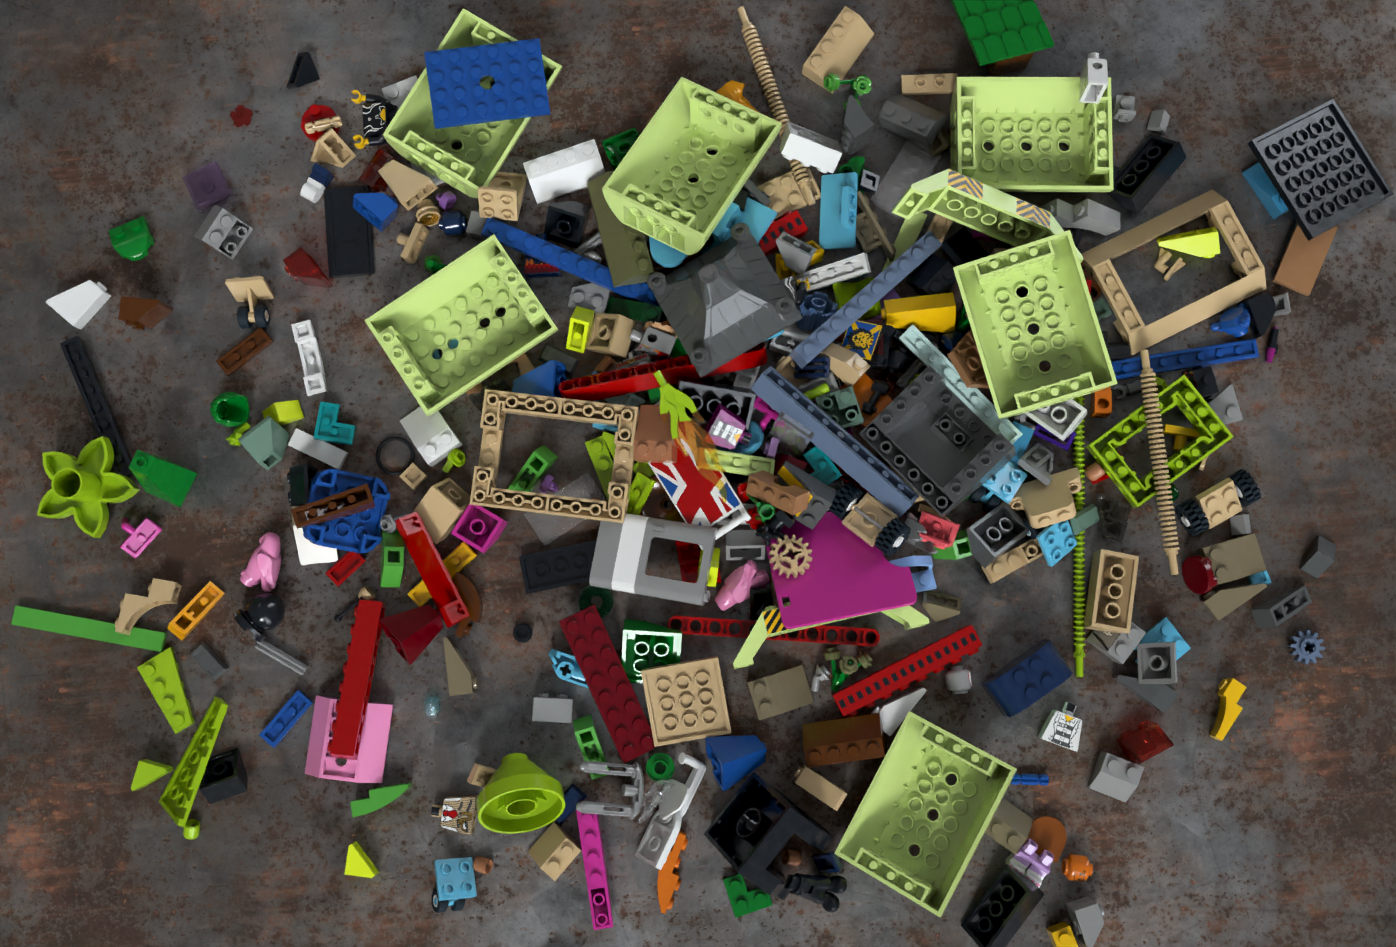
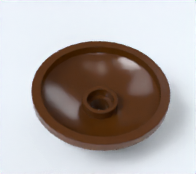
M657 476L651 477L656 482L639 515L684 523L685 521ZM670 501L671 505L667 508L666 503Z

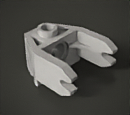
M905 512L898 518L911 528L909 537L905 540L907 543L929 554L938 553L933 546V542L922 541L923 538L919 533L926 534L927 531L922 524L918 523L919 520L913 514Z

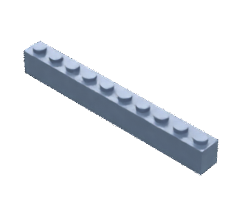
M929 230L799 344L789 356L802 369L935 252L942 243Z
M770 366L751 387V390L758 397L763 399L773 410L778 412L788 423L794 426L803 436L809 439L818 449L855 479L875 499L895 513L898 518L920 496L773 367Z

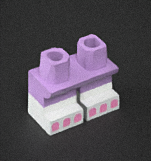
M1028 839L1016 855L1011 853L1007 857L1005 864H1008L1032 880L1039 888L1046 874L1050 873V865L1054 857L1048 850H1044L1040 856L1036 854L1035 851L1038 849V845L1031 839Z

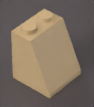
M450 478L432 485L413 511L418 512L428 534L432 538V542L435 544L447 538L470 503L471 496Z

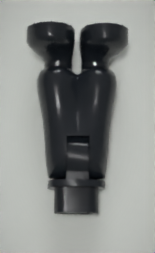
M795 873L794 875H788L784 888L789 890L791 894H795L818 905L822 904L825 911L833 913L838 910L840 903L838 897L832 892L837 894L844 893L847 889V881L843 876L839 875L828 877L825 875L814 876Z

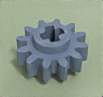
M1310 630L1296 631L1297 637H1289L1293 641V644H1287L1288 647L1293 649L1289 652V655H1296L1294 658L1295 662L1302 660V664L1308 665L1309 661L1311 663L1317 662L1315 657H1323L1319 651L1325 650V647L1320 646V643L1324 640L1316 639L1318 633H1311Z

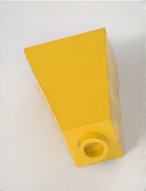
M953 292L884 300V308L880 309L881 319L885 320L886 325L893 326L894 328L908 329L914 325L920 331L948 333L955 330L956 303Z

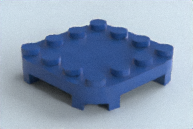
M325 469L317 472L310 485L307 504L368 484L375 507L357 514L303 527L305 539L318 546L356 553H367L373 550L382 540L380 537L382 530L380 519L385 515L387 500H390V492H388L386 485L379 478L338 469Z

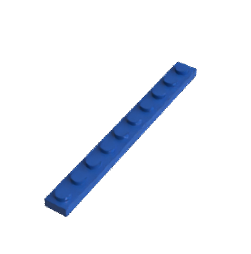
M487 218L481 236L489 238L494 234L500 244L631 300L659 306L648 284L638 283L613 287L608 267L496 219Z

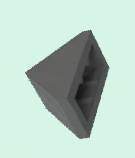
M1317 535L1299 569L1315 578H1319L1335 561L1336 545Z

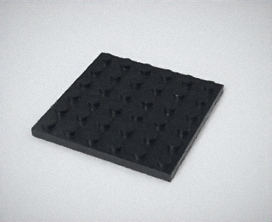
M1334 99L1247 143L1308 241L1393 195L1392 190Z

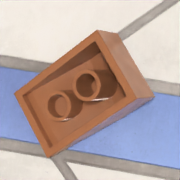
M641 405L634 438L633 460L639 463H677L678 438L672 439L670 412L660 414V405Z

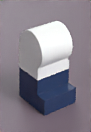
M315 163L312 167V173L300 191V195L313 203L318 202L334 176L329 170Z

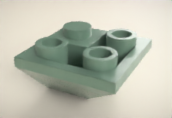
M853 386L815 398L818 407L843 429L864 423Z
M268 416L238 440L257 463L268 471L283 459L290 434Z

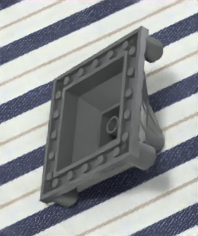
M745 223L735 224L731 229L732 237L701 254L699 257L694 258L672 273L664 276L660 272H655L647 280L649 288L701 378L802 319L794 301L790 298L752 235L748 225Z

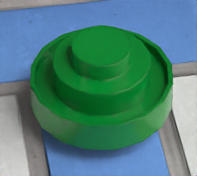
M665 753L652 755L646 764L648 776L656 782L669 780L675 770L673 759Z

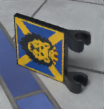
M857 320L845 330L840 346L857 353L865 361L885 366L887 359L883 355L876 354L881 336L885 334L895 337L898 330L890 325Z

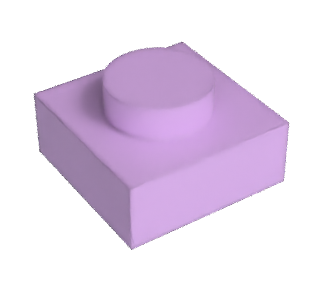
M772 437L770 443L765 444L763 454H766V458H775L780 439Z

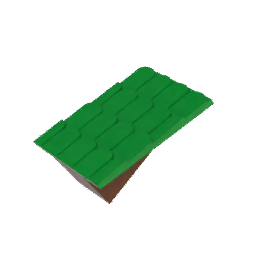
M950 0L979 66L986 65L989 77H997L1024 70L1034 52L1051 48L1055 45L1034 0Z

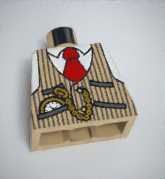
M478 795L446 797L443 805H432L431 816L442 817L441 827L472 835L475 831L476 800Z

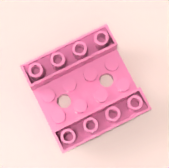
M316 695L305 774L318 778L356 783H382L393 704L368 703L358 759H347L346 764L342 766L338 764L337 758L329 754L330 751H328L329 740L333 738L332 722L337 717L335 710L336 702L340 699Z

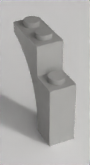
M1055 199L1039 207L1049 211L1062 228L1085 229L1105 236L1120 230V212L1090 199L1075 205Z

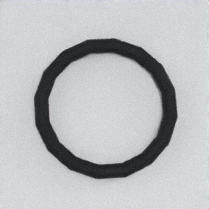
M401 437L385 439L378 446L375 454L379 469L392 476L401 475L415 459L411 443ZM397 440L408 446L411 458L409 464L404 469L392 472L382 466L379 454L381 448L386 443Z

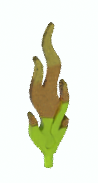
M660 370L655 372L654 376L660 385V415L663 423L667 424L668 412H670L671 435L675 445L687 457L688 452L681 443V438L688 444L694 455L699 473L718 487L723 503H726L727 491L725 485L711 470L705 458L704 449L709 452L715 468L722 473L725 472V469L719 463L714 441L703 428L690 419L685 408H688L700 422H704V419L689 396L667 383Z

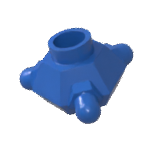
M1240 303L1237 308L1229 309L1222 314L1218 322L1210 325V329L1212 331H1224L1229 335L1233 334L1234 337L1243 336L1248 332L1247 327L1250 324L1249 310L1246 309L1243 303Z

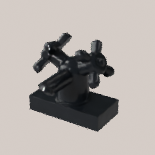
M777 508L775 509L774 516L770 520L766 519L764 522L765 526L756 529L755 535L762 537L766 541V546L771 544L772 538H780L783 541L785 534L781 529L785 525L790 528L795 523V519L791 514Z

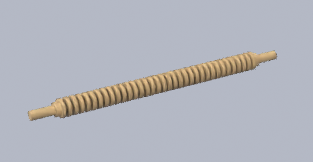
M741 6L737 9L743 24L741 32L758 74L757 76L766 96L774 120L782 123L779 132L780 139L782 140L785 124L787 121L790 122V120L788 119L780 92H778L777 84L775 83L756 27L749 21L744 6ZM796 159L788 160L792 172H794L795 180L798 181L797 185L801 189L803 188L808 205L815 204L816 202L810 188L812 180L810 174L807 173V166L802 165Z
M1141 350L1143 370H1141L1139 377L1144 378L1140 380V383H1144L1141 385V388H1145L1141 392L1146 393L1142 395V398H1147L1143 400V403H1147L1143 407L1148 408V410H1144V413H1149V415H1145V419L1149 418V420H1146V424L1150 423V425L1146 426V429L1151 428V430L1147 431V434H1151L1148 436V439H1152L1148 443L1153 444L1149 446V449H1154V451H1150V454H1154L1150 458L1155 459V461H1151V464H1156V466H1152V469H1156L1153 475L1157 474V476L1153 477V480L1158 479L1157 482H1154V485L1158 484L1155 490H1159V492H1155V494L1160 495V497H1156V500L1161 501L1157 502V505H1161V507L1157 509L1162 510L1158 515H1163V517L1159 518V521L1163 520V523L1159 524L1160 526L1164 525V528H1160V531H1165V533H1161V536L1166 537L1162 538V541H1166V543H1162V546H1167V548H1163V551L1166 552V556L1168 555L1170 574L1177 575L1179 571L1176 555L1180 548L1175 547V545H1179V542H1174V540L1178 539L1174 535L1178 533L1177 531L1173 532L1174 529H1177V526L1172 527V524H1176V521L1171 520L1175 519V516H1171V514H1175V511H1170V509H1174V506L1169 505L1173 503V501H1169L1173 497L1172 495L1168 496L1169 493H1172V490L1167 491V488H1171V485L1166 484L1171 483L1170 480H1166V478H1170V475H1165V473H1169V470L1164 469L1168 468V465H1164L1168 460H1163V458L1167 457V454H1162L1166 452V449H1162L1166 447L1165 444H1161L1165 442V439H1160V437H1164V434L1159 433L1164 431L1159 429V427H1163V424H1158V422H1162V419L1157 418L1161 417V413L1157 414L1161 410L1156 408L1160 406V403H1155L1159 401V398H1155L1159 396L1158 393H1154L1158 391V388H1153L1157 386V383H1153L1157 381L1156 378H1152L1156 376V373H1153V369L1150 367L1148 350Z

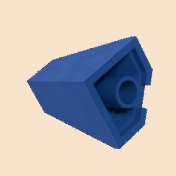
M556 360L546 362L516 378L513 381L512 392L561 398L558 386L561 382L570 380L566 379L564 373L566 371L565 364Z
M756 735L705 738L706 754L708 759H711L714 777L723 791L728 790L765 762L767 749L764 742H760Z

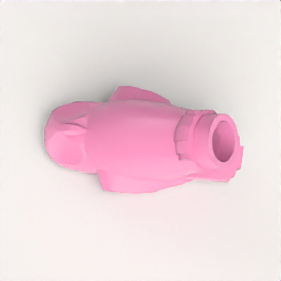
M267 532L260 538V545L253 552L246 569L241 571L240 581L248 587L258 585L261 580L264 592H270L272 589H275L280 571L281 542L280 537L273 532Z
M748 560L745 565L735 569L725 579L724 585L715 597V602L720 610L725 611L736 603L747 600L750 597V588H766V584L770 583L765 569H757V564L752 560Z

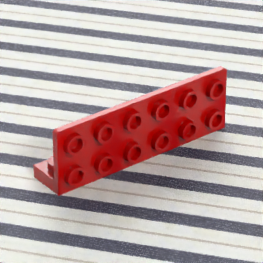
M416 511L398 518L395 521L396 527L437 609L442 614L447 628H450L470 616L468 609L463 603L459 591L454 585L450 573L446 569L441 555L435 548L432 538L428 534L418 512Z

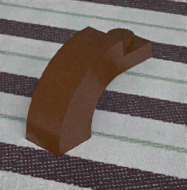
M456 572L453 583L457 587L470 616L460 621L455 635L465 638L472 631V621L480 623L483 603L480 592L473 581L464 574Z

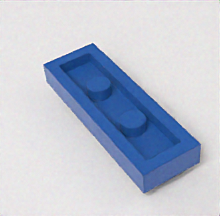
M297 690L259 736L275 748L314 702L301 690Z

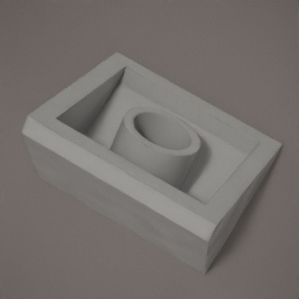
M1175 642L1137 645L1138 681L1140 684H1172L1177 682Z

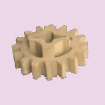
M785 535L783 541L778 538L777 544H772L771 548L773 550L769 552L772 558L769 560V563H775L773 570L779 569L778 575H782L784 572L786 573V578H789L790 574L797 578L798 572L803 575L805 573L804 568L809 569L810 565L807 562H811L812 557L808 555L812 553V550L806 549L809 545L808 542L801 543L802 537L796 540L795 535L791 539ZM784 546V552L778 554L779 549ZM788 553H790L791 556H794L793 560H791L790 557H787ZM803 558V563L800 566H797V561Z

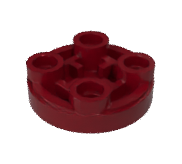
M1194 555L1184 560L1182 576L1185 584L1193 593L1204 594L1217 585V579L1211 568V560L1208 557Z

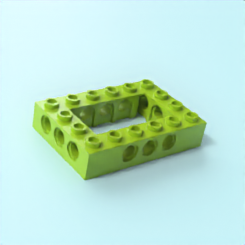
M1185 374L1158 393L1159 396L1155 397L1159 398V401L1155 403H1160V406L1156 408L1161 410L1157 414L1161 413L1162 415L1177 405L1200 434L1167 459V463H1164V465H1168V468L1164 469L1169 470V473H1165V475H1170V478H1166V480H1170L1171 483L1234 437ZM1147 403L1142 404L1086 446L1133 508L1139 507L1153 497L1155 492H1159V490H1155L1158 484L1154 485V482H1157L1158 479L1153 480V477L1157 476V474L1153 475L1156 469L1151 470L1141 479H1138L1135 476L1136 472L1128 467L1123 460L1124 457L1120 456L1115 449L1126 443L1129 438L1141 432L1148 425L1146 420H1149V418L1145 419V415H1149V413H1144V410H1148V408L1143 407Z

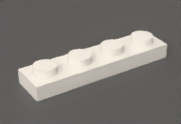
M861 253L807 271L803 275L798 274L796 275V281L800 279V282H803L808 278L810 289L807 290L808 293L836 282H842L870 273L871 269L867 253Z

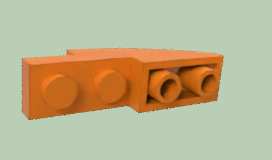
M679 831L662 869L658 871V900L661 913L663 914L666 913L667 909L671 910L675 900L672 898L674 890L678 891L682 881L679 879L680 873L673 871V869H678L681 858L678 857L681 850L685 851L689 840L685 838L686 832Z

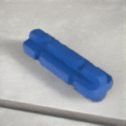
M1015 773L1010 783L1013 785H1019V783L1022 785H1048L1049 777L1046 774H1039L1038 776L1037 774L1019 775Z

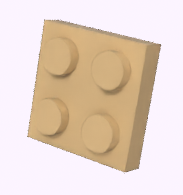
M791 171L757 186L771 200L768 208L777 212L775 221L782 218L781 216L784 213L798 211L807 205Z

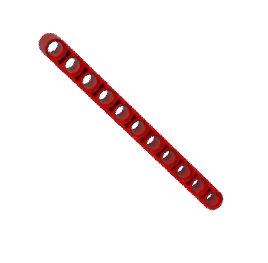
M761 342L702 378L766 364L768 359L765 343ZM684 355L561 382L558 388L561 398L596 401L658 388L660 385L654 373L659 370L670 385L676 384L678 376L692 379H701L691 363L689 356Z
M673 616L668 620V628L672 629L671 622L674 619H679L682 622V627L678 631H681L682 634L748 638L750 634L748 632L749 626L756 624L757 621ZM694 620H698L701 623V629L697 632L690 628V624ZM714 621L721 625V629L717 633H713L709 628L710 624ZM731 623L739 624L740 631L737 634L730 633L729 626ZM820 625L811 627L817 631V636L814 639H810L807 636V631L810 628L798 630V634L794 638H790L787 633L766 638L769 640L875 646L880 640V635L878 631L870 628ZM830 629L836 632L834 640H829L826 637V633ZM850 630L856 634V638L852 642L846 639V633ZM868 632H872L875 635V640L872 643H868L865 639Z

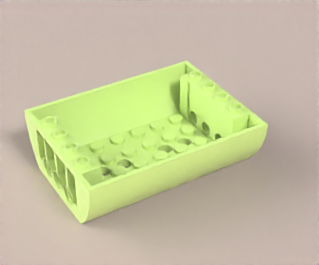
M494 234L365 320L427 416H431L558 331V328ZM499 308L506 309V313L502 317L496 315V311ZM484 318L490 320V324L486 328L480 325L481 320ZM451 340H458V346L456 348H449V342ZM436 350H442V357L440 359L433 358V353Z

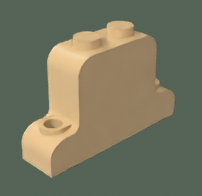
M1077 467L1050 475L1052 481L1048 486L1038 479L1023 483L1011 502L1007 504L1014 511L1024 510L1030 526L1035 529L1074 518L1076 516V508L1072 494L1082 489L1080 473Z

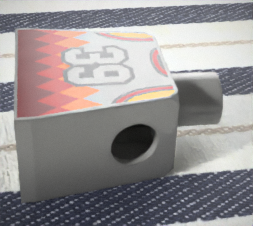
M647 327L644 332L633 328L629 339L638 342L637 351L643 354L647 353L649 357L656 361L668 358L677 339L651 327Z

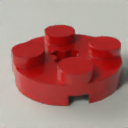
M313 104L302 116L301 129L311 141L316 142L328 130L315 131V133L308 134L305 130V123H314V121L325 118L332 119V117L337 115L328 106ZM334 126L333 130L338 134L340 127L335 128Z

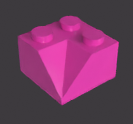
M469 503L451 534L480 552L485 553L498 540L508 522L482 506L470 505Z

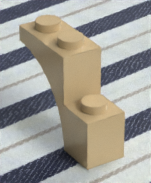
M153 578L152 583L148 586V597L125 593L124 598L120 602V615L115 621V632L130 636L136 621L148 610L159 605L177 604L182 585L173 581Z

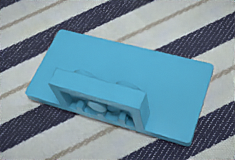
M856 172L822 175L819 246L824 250L855 248L858 174Z
M747 197L744 212L740 210L739 205L732 202L712 232L715 242L710 249L732 237L731 229L737 223L747 224L755 240L759 243L777 216V212Z

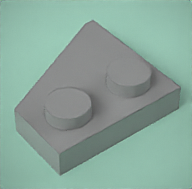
M594 283L572 287L568 307L575 309L576 306L594 310L595 313H605L611 291Z
M1233 384L1227 386L1208 404L1224 425L1243 420Z

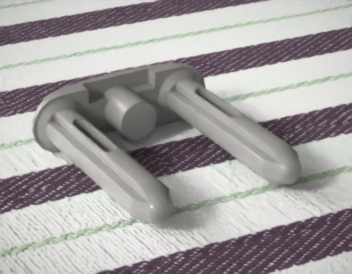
M586 760L579 764V769L585 773L631 776L632 785L623 784L621 789L622 796L631 797L629 805L582 801L576 804V810L587 814L626 816L630 820L639 814L643 801L644 779L642 768L637 762L631 765ZM606 767L622 768L623 771L607 770ZM604 807L619 808L620 811H619V812H617V811H605V810H603V808H604Z

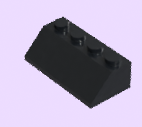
M1150 134L1118 171L1117 176L1113 180V182L1115 181L1113 185L1114 190L1106 193L1125 209L1140 213L1187 158L1180 142Z
M681 376L677 377L675 389L689 396L698 410L692 414L688 408H685L687 415L692 420L689 422L707 425L719 403L742 418L746 424L744 431L748 432L756 398L755 392L748 388Z
M1005 864L961 924V927L979 947H1006L1045 894L1032 880L1008 864Z

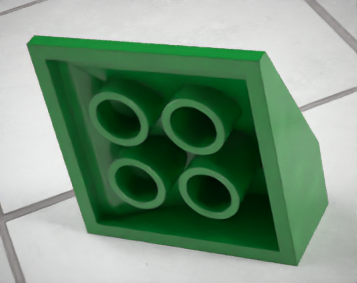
M624 619L621 664L629 682L643 683L641 669L680 663L682 632L647 621Z

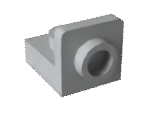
M1116 95L1114 97L1113 119H1118L1120 122L1132 121L1136 116V111H1134L1135 97Z

